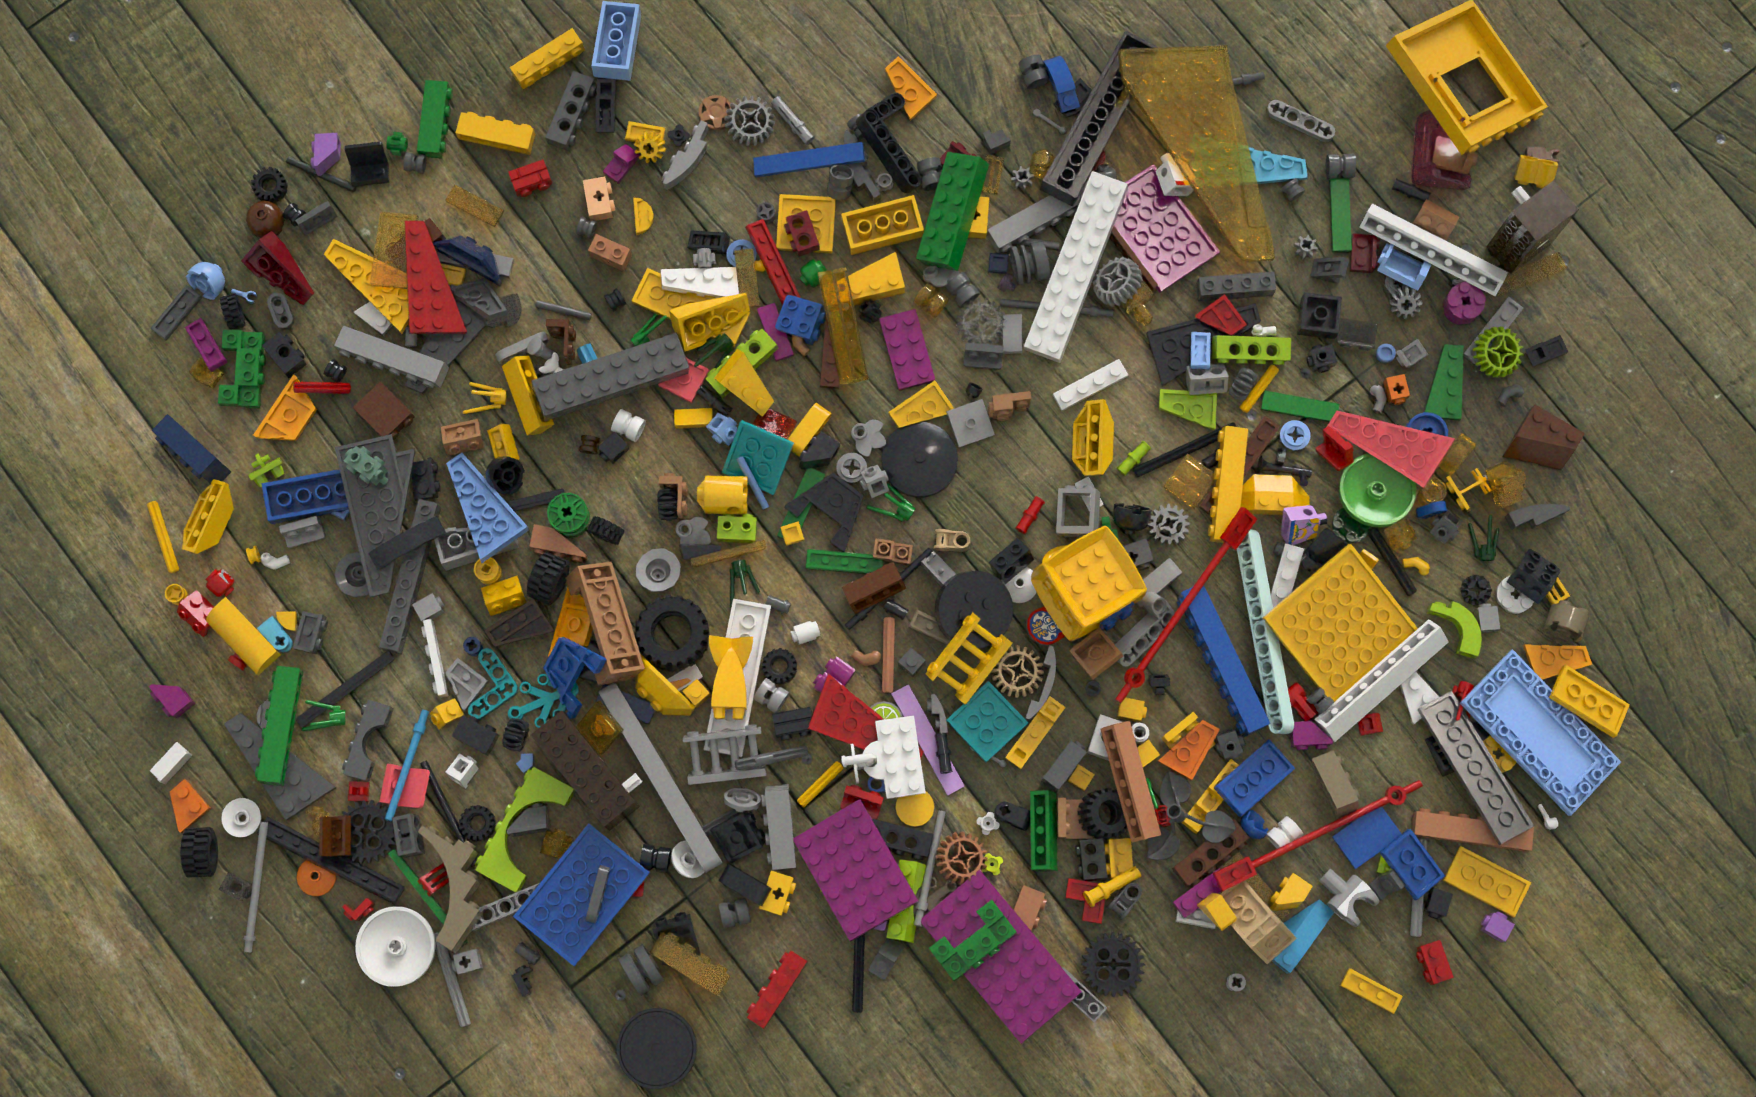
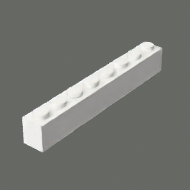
M1374 204L1370 206L1360 225V228L1493 296H1496L1508 272Z
M1428 619L1339 697L1325 712L1314 720L1319 728L1335 743L1448 643L1441 627Z

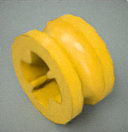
M253 546V549L246 548L247 557L251 565L255 561L261 562L257 546Z

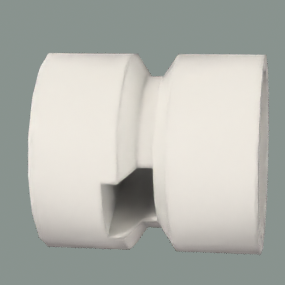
M620 409L613 421L611 431L619 435L625 434L627 439L637 442L644 430L646 420L638 416L632 418L631 413Z
M1286 816L1278 823L1279 827L1272 828L1266 836L1278 849L1302 837L1304 834L1298 825Z

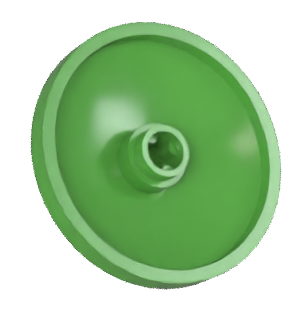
M1368 453L1355 458L1354 463L1347 466L1343 471L1339 481V497L1346 512L1356 521L1371 527H1387L1398 523L1410 512L1416 499V483Z

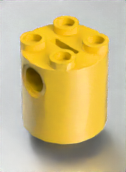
M705 476L703 482L697 487V502L704 510V513L747 514L748 477Z

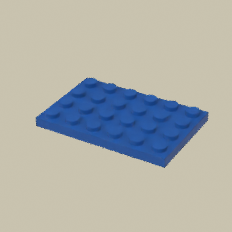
M588 823L513 917L575 967L648 877L650 872ZM603 865L610 867V874L596 924L586 922V915L599 867Z

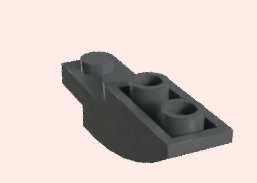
M848 130L844 132V144L858 143V139L854 134H850ZM864 150L865 162L846 165L854 171L853 184L856 190L860 192L865 189L875 204L881 200L880 193L882 191L877 183L874 184L870 179L872 175L865 168L868 155Z

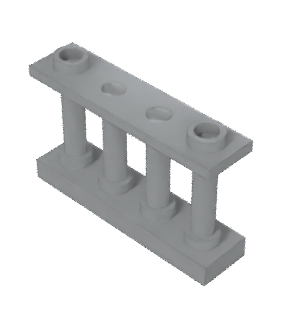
M752 724L746 725L745 729L702 734H699L698 731L687 732V735L683 737V742H690L693 771L687 777L688 785L766 776V765L743 770H736L735 760L739 759L736 736L748 735L750 756L758 755L756 734H761V727ZM729 737L732 766H730V769L723 770L720 767L717 739ZM709 740L713 768L709 772H703L701 769L698 741Z

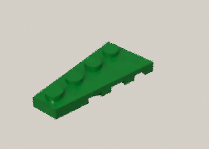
M1444 344L1424 412L1434 413L1443 420H1461L1464 345Z

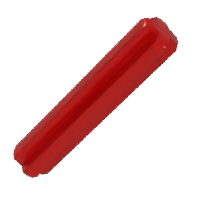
M294 382L293 390L295 393L349 394L351 392L350 383Z

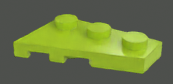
M1159 390V410L1213 431L1216 430L1217 393L1190 395L1189 391Z

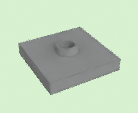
M983 399L946 411L958 448L995 435Z

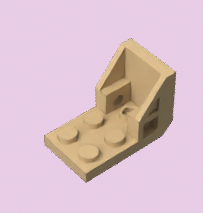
M1246 880L1221 893L1237 917V920L1231 926L1266 964L1270 963L1297 939L1263 902Z

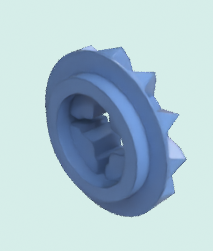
M736 240L728 247L727 259L733 267L742 270L743 268H749L755 262L757 252L751 242ZM741 248H743L744 254H747V256L743 257L742 261L739 256H736L740 254Z

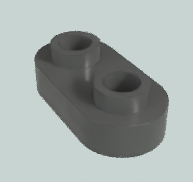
M281 293L271 294L267 304L275 325L282 330L291 328L294 323V317L287 299ZM281 301L280 306H275L276 302ZM284 318L288 319L286 323H282Z

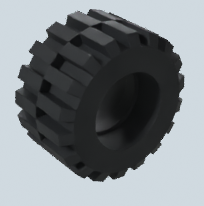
M549 552L541 555L529 576L527 596L547 605H552L558 599L566 584L565 578L569 575L570 569L569 561Z
M1116 789L1095 790L1082 798L1083 802L1079 803L1078 806L1081 810L1077 813L1081 819L1078 821L1079 824H1083V827H1081L1083 831L1088 830L1087 834L1089 836H1094L1096 839H1106L1119 836V834L1125 832L1124 829L1127 828V824ZM1102 803L1108 806L1111 813V818L1107 825L1099 817V807Z
M211 827L186 828L183 833L180 857L182 869L187 878L212 877L216 871L218 864V842L216 834Z

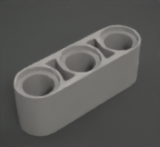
M1170 558L1143 579L1147 588L1146 593L1155 592L1158 594L1183 572ZM1142 599L1137 602L1140 608L1143 607Z

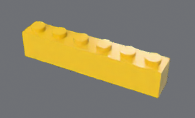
M1225 426L1218 433L1220 449H1217L1216 452L1218 468H1215L1214 471L1216 487H1213L1212 490L1214 506H1211L1210 509L1212 525H1209L1208 536H1211V542L1224 543L1220 536L1241 506L1248 437L1247 428Z

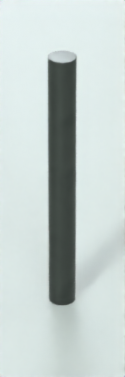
M292 157L287 158V164L317 176L312 166ZM325 172L323 175L317 176L351 192L356 190V187H352L351 183Z

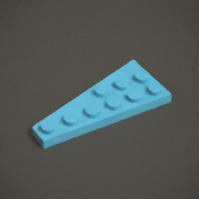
M1189 135L1193 175L1200 185L1195 190L1287 182L1295 178L1297 180H1307L1308 178L1305 159L1287 155H1276L1269 151L1263 152L1254 150L1251 147L1228 142L1222 143L1213 141L1210 138L1204 139L1196 137V135Z

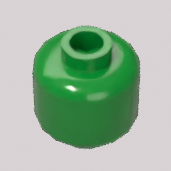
M812 259L800 268L802 276L799 278L805 286L810 285L815 288L826 280V273L828 271L820 260Z

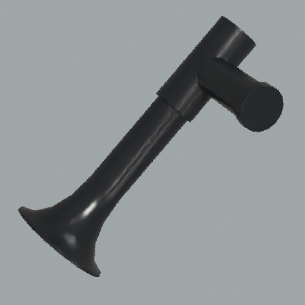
M1262 455L1258 461V475L1263 471H1276L1299 476V483L1303 487L1308 485L1307 478H1310L1312 475L1311 469L1272 464L1265 461Z

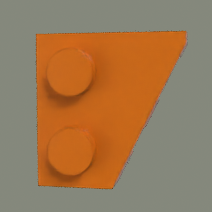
M187 779L181 781L170 791L177 828L180 833H183L186 828H189L211 809Z

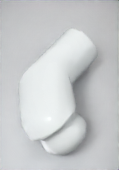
M263 553L260 557L262 564L273 570L290 564L287 555L275 558L269 553Z

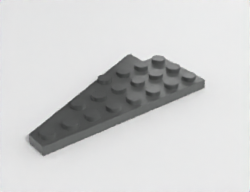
M392 434L335 447L370 598L390 593L395 561L377 570L368 553L401 533L415 456L414 449L396 453ZM355 446L360 449L362 446L372 453L370 455L372 458L377 456L385 462L383 466L388 470L385 474L388 482L385 485L379 482L377 486L371 482L365 483L359 478L360 474L358 472L353 474L346 468L347 464L344 462L346 452Z

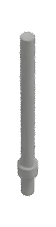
M940 810L936 818L919 902L916 903L915 907L917 911L914 925L919 927L922 926L921 919L924 916V912H927L928 903L926 902L936 860L935 856L937 855L936 849L939 846L946 812Z

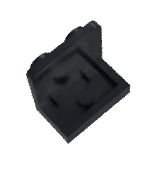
M1326 528L1303 552L1301 558L1302 566L1310 572L1312 570L1315 573L1348 544L1330 529Z
M1528 549L1519 566L1506 582L1539 604L1551 590L1561 571L1554 563L1543 558L1538 552Z

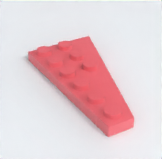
M1336 411L1327 425L1334 431H1338L1345 439L1423 488L1426 487L1456 440L1455 438L1341 411Z

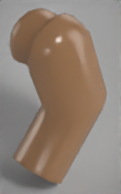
M856 649L851 657L863 666H871L879 662L881 654L878 651H873L864 655Z

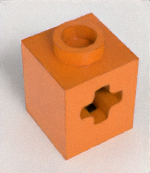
M1405 374L1388 377L1383 381L1388 404L1400 405L1405 403V400L1410 397Z

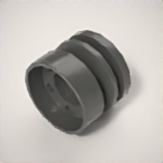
M1043 241L1030 243V252L1026 251L1024 245H1020V254L1016 246L1010 248V265L1017 285H1023V276L1027 284L1031 283V274H1034L1037 282L1050 279L1048 256Z

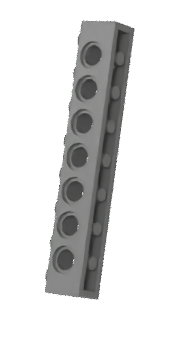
M419 499L411 528L435 516L439 517L441 507L438 503ZM428 541L403 556L379 645L383 651L402 655L414 611L412 604L416 603L432 541Z

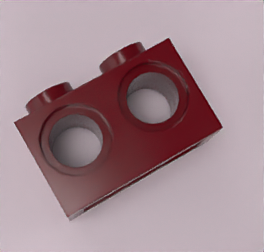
M807 210L786 217L784 228L786 234H790L793 241H790L792 251L797 252L798 257L820 250L819 242ZM798 222L803 224L800 229L794 228L793 225ZM801 240H807L809 241V244L806 246H802L799 244V242Z

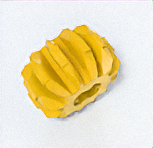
M647 131L643 132V136L639 135L637 137L639 142L634 143V146L638 147L635 153H641L639 156L640 160L646 157V163H649L650 158L655 163L657 157L660 159L663 157L661 152L666 151V148L662 146L665 144V140L659 141L661 134L654 137V131L650 132V136ZM649 143L651 144V147L653 148L651 151L649 150V147L647 146Z

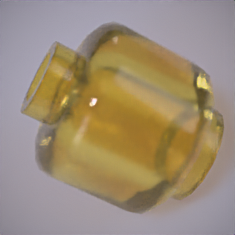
M1045 149L1034 152L1031 156L1030 171L1035 177L1044 178L1055 157Z

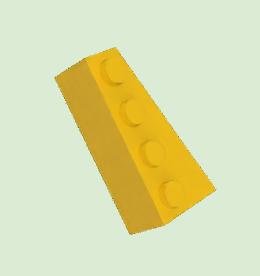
M896 252L827 287L832 311L858 305L865 300L869 301V299L875 301L905 293V285Z

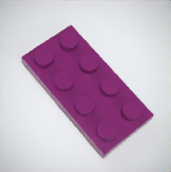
M916 309L879 318L898 390L901 391L933 382L935 376Z

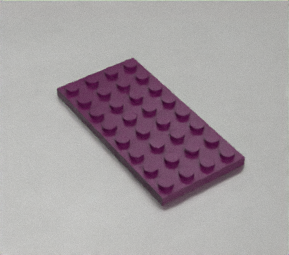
M979 869L976 872V876L974 874L971 876V882L966 880L921 919V923L936 942L945 936L953 948H956L985 925L976 911L990 900L994 901L1017 934L999 947L1000 951L993 957L988 955L984 958V963L979 968H971L964 975L1022 1044L1080 995L1082 991Z

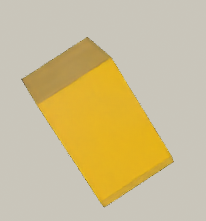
M1212 893L1197 904L1221 931L1237 920V917L1221 894Z

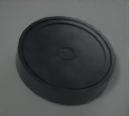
M965 571L952 576L943 584L935 601V618L939 629L950 641L962 627L964 619L971 615L972 612L981 619L977 624L996 638L1006 633L1013 616V603L1007 587L1001 580L987 572ZM974 630L966 638L977 648L992 645Z
M663 1008L643 1010L631 1017L623 1026L617 1041V1057L623 1072L634 1083L649 1089H662L679 1083L691 1071L697 1056V1039L691 1025L678 1013Z

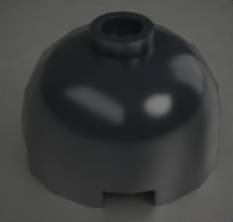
M508 456L497 457L487 466L485 472L486 481L497 493L511 495L517 492L523 485L521 481L525 470L517 459Z
M1115 503L1113 519L1117 527L1124 529L1123 533L1133 535L1135 531H1141L1147 527L1152 510L1136 504L1124 507V503Z

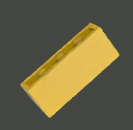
M226 597L208 614L206 622L257 676L281 656Z

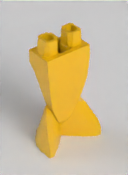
M709 635L710 651L718 667L711 700L715 719H725V709H733L732 719L743 720L745 710H747V692L743 668L752 650L753 637L731 639Z

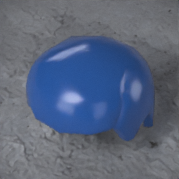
M1249 809L1241 818L1240 824L1242 829L1252 839H1263L1267 835L1268 828L1263 829L1264 819L1254 810Z

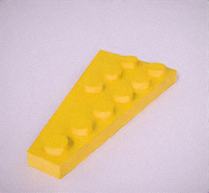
M333 239L324 256L403 334L409 324L406 273Z

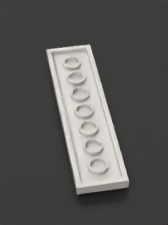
M733 599L726 638L753 637L752 650L743 668L747 692V710H745L743 720L732 719L733 709H725V719H715L713 709H711L707 733L745 729V726L749 725L771 605ZM746 735L736 736L739 757L743 756ZM729 737L718 738V752L731 755ZM705 740L704 751L711 752L710 742Z

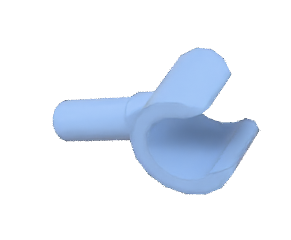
M236 289L231 290V293H236V295L246 298V301L250 304H253L254 301L249 300L248 297L250 295L257 296L254 291L246 293Z

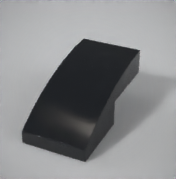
M1561 335L1525 349L1533 367L1568 353Z

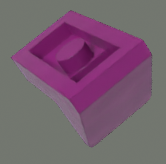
M627 144L613 152L614 158L603 170V173L617 184L621 182L641 155L639 153L636 154L635 150Z

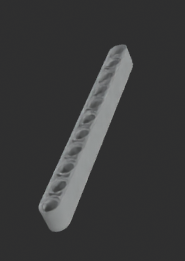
M612 683L598 691L704 872L707 873L721 865V859L617 684Z

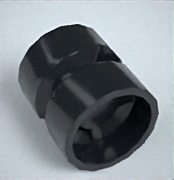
M643 844L640 865L648 871L655 868L656 872L667 873L670 864L671 848L659 847L655 849L653 845Z

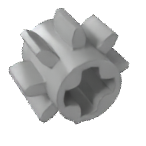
M1020 166L1018 171L1013 170L1012 174L1015 177L1011 178V182H1015V189L1019 187L1025 191L1027 185L1032 187L1033 183L1030 180L1034 179V174L1029 173L1030 168L1022 169V166Z
M1309 235L1306 238L1300 236L1298 238L1299 243H1294L1293 247L1297 248L1295 255L1299 254L1302 256V259L1306 256L1312 258V252H1316L1318 249L1314 246L1316 239H1310Z
M709 248L698 249L697 254H693L694 266L698 265V268H712V264H716L715 253H711Z

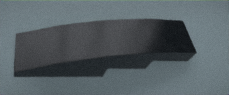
M597 77L596 133H615L617 79Z

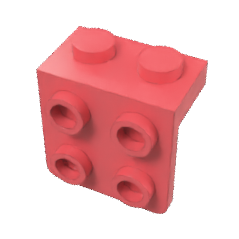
M387 764L379 802L390 804L402 766ZM410 768L397 807H423L430 775L429 770Z

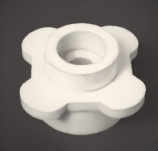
M988 812L986 816L977 819V824L981 826L984 835H988L994 829L997 830L1000 826L992 812Z

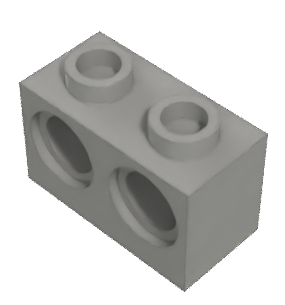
M1211 364L1209 370L1190 369V366H1186V385L1189 394L1227 392L1228 374L1225 365Z

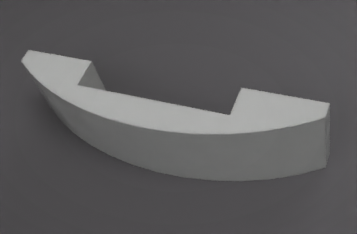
M1049 645L1043 663L1044 667L1050 668L1039 702L1034 700L1030 702L1025 718L1027 722L1042 708L1053 686L1056 672V657L1054 647Z

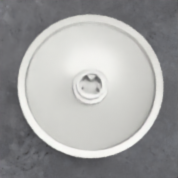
M405 907L384 908L372 914L361 926L355 945L356 957L363 972L373 981L393 987L408 985L422 977L431 966L436 950L435 935L428 921L418 912Z

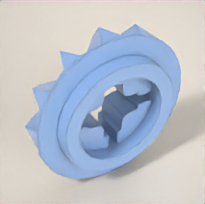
M1289 421L1281 428L1279 435L1281 442L1286 448L1293 451L1301 450L1310 441V430L1301 421ZM1296 428L1297 435L1302 437H1298L1294 443L1293 437L1289 434H1292Z

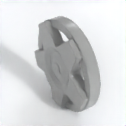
M733 788L724 794V804L736 809L737 812L757 810L761 802V797L758 793L746 788Z

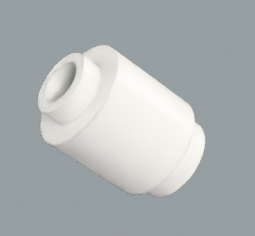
M808 621L793 626V631H790L793 642H797L799 645L815 640L816 637L820 636L816 621Z
M1135 723L1132 726L1133 734L1136 731L1141 733L1140 738L1134 734L1136 744L1145 742L1149 736L1148 727L1143 723Z

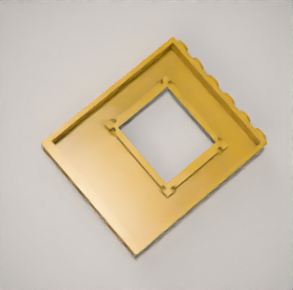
M1469 0L1395 35L1386 45L1391 55L1461 155L1467 152L1471 154L1479 149L1481 145L1483 147L1487 146L1494 138L1499 140L1506 132L1510 134L1518 129V126L1524 127L1529 124L1532 119L1534 121L1538 120L1544 115L1542 112L1548 107L1473 0ZM1477 58L1505 97V100L1469 117L1441 75Z

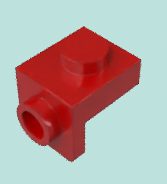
M366 898L355 910L347 904H344L342 908L345 910L344 915L349 920L360 921L363 917L367 918L374 911L373 907L376 904L370 898Z

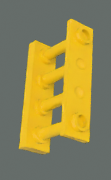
M973 612L964 619L962 627L936 661L928 666L926 675L932 681L938 676L956 689L957 693L955 696L965 705L1012 645V642L1003 634L996 638L977 624L981 619ZM972 630L992 644L988 652L984 653L966 640ZM960 646H963L980 659V663L976 668L970 667L954 655ZM948 661L968 674V678L964 683H959L942 670Z

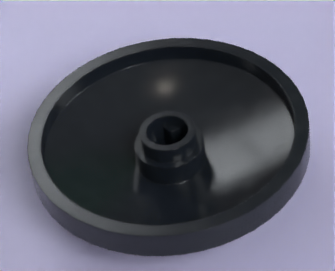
M918 422L898 428L889 436L883 448L882 468L888 476V482L897 491L907 496L924 498L941 492L950 484L957 470L958 454L952 438L942 428L931 423Z

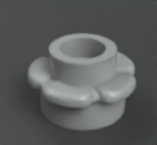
M887 173L878 175V178L875 180L881 191L891 189L894 184L892 177Z

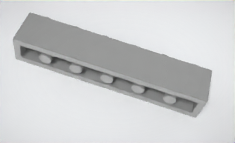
M1088 181L1073 207L1049 195L989 228L986 236L996 252L1001 253L1003 251V253H1006L1018 242L1023 244L1033 234L1039 235L1045 231L1046 227L1059 224L1062 218L1066 216L1069 218L1075 215Z
M346 326L342 327L334 345L342 356L349 358L351 355L356 357L355 359L361 363H373V367L383 370V368L389 369L390 373L397 376L403 374L408 380L413 382L417 380L422 381V384L429 388L434 386L441 388L449 370V367L443 361Z

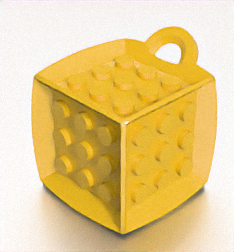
M1107 526L1098 528L1069 545H1062L1051 549L1043 557L1042 564L1038 565L1031 574V582L1053 621L1069 641H1075L1099 628L1100 623L1131 602H1134V604L1139 602L1147 591L1145 583L1129 554Z

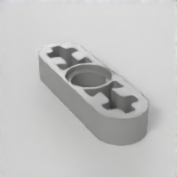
M539 332L498 351L495 356L499 364L507 363L514 357L527 354V346L533 338H540L546 345L549 342L546 333Z

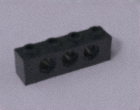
M872 819L888 848L893 850L892 853L904 856V853L912 854L911 858L917 860L928 858L933 837L932 833ZM890 833L895 834L898 838L894 844H890L886 840L887 835ZM908 838L916 840L917 845L912 849L905 845V841Z

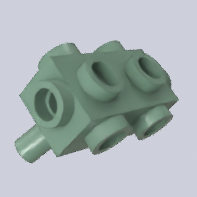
M355 446L346 452L344 462L347 464L346 468L353 474L358 472L360 474L359 478L365 483L371 482L377 486L379 482L383 485L388 482V478L385 477L388 470L383 466L385 462L379 457L375 456L372 458L370 456L372 453L363 446L361 449Z

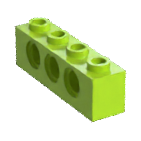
M763 329L754 331L745 344L741 343L735 349L736 351L738 348L746 355L754 370L779 349L777 344ZM758 346L760 350L758 353L753 354L750 352L751 348ZM730 355L721 361V365L717 369H711L707 374L708 377L705 378L707 383L722 399L731 391L714 378L730 359Z
M1213 336L1212 359H1218V363H1229V360H1236V364H1248V360L1255 361V364H1266V361H1273V365H1284V362L1291 361V338ZM1231 345L1236 347L1235 355H1232L1229 351ZM1250 345L1255 349L1253 356L1248 353ZM1268 346L1273 349L1272 356H1269L1266 352Z

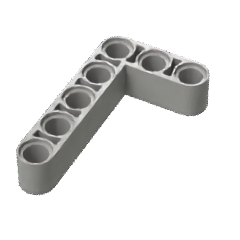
M540 883L480 907L479 911L481 913L490 909L493 914L492 918L485 920L482 915L471 932L514 915L522 906L520 897L524 894L530 896ZM505 902L511 904V909L507 913H504L501 908Z

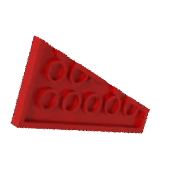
M405 221L409 334H466V327L425 222Z
M828 673L807 729L849 745L854 744V747L865 750L870 743L878 741L875 721L884 719ZM919 748L920 759H921V757H922L924 751Z

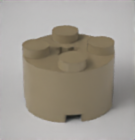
M1560 600L1558 604L1551 605L1544 630L1548 629V634L1557 639L1568 641L1569 638H1574V642H1579L1582 640L1589 619V611L1584 608H1576L1571 606L1569 602Z

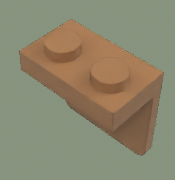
M1438 136L1435 140L1432 166L1468 174L1471 166H1475L1478 154L1467 152L1461 155L1450 138Z
M664 473V476H659L660 488H670L678 491L677 515L679 520H684V516H687L688 505L684 501V497H688L687 482H684L682 476Z

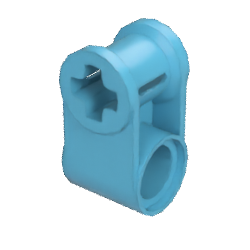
M271 616L257 627L259 632L275 649L283 653L292 649V639L274 616ZM281 639H283V642L285 643L283 646H281Z

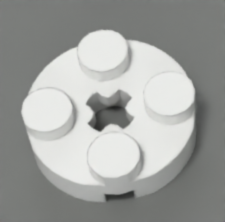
M1508 576L1496 588V601L1506 612L1519 614L1529 609L1534 601L1518 591L1520 596L1514 599V596H1511V592H1514L1515 588L1506 582L1510 577Z

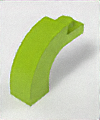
M1454 601L1448 607L1441 602L1431 603L1428 606L1427 614L1449 620L1458 630L1459 643L1456 654L1472 659L1477 658L1481 648L1482 637L1479 624L1474 615L1463 605Z

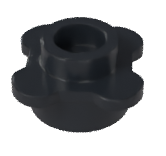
M680 124L676 125L674 130L667 133L668 138L672 139L675 146H680L690 138L689 133L685 132Z

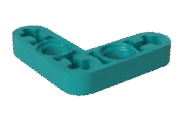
M489 648L482 649L479 652L478 659L496 687L478 698L468 707V714L479 720L489 715L518 693L517 683L496 653ZM485 653L488 655L492 653L490 659L495 665L488 669L491 666L487 660L483 661ZM496 668L503 669L504 674L501 678L493 676V671ZM507 684H509L510 686L514 685V687L512 688L513 692H505L503 694L505 698L502 699V696L497 692V690L500 689V691L503 692L506 690ZM497 695L498 703L490 705L488 703L489 696ZM484 700L489 709L486 710L484 707L480 710L481 714L479 716L477 714L473 715V708L475 706L478 708L482 707L483 704L481 702Z

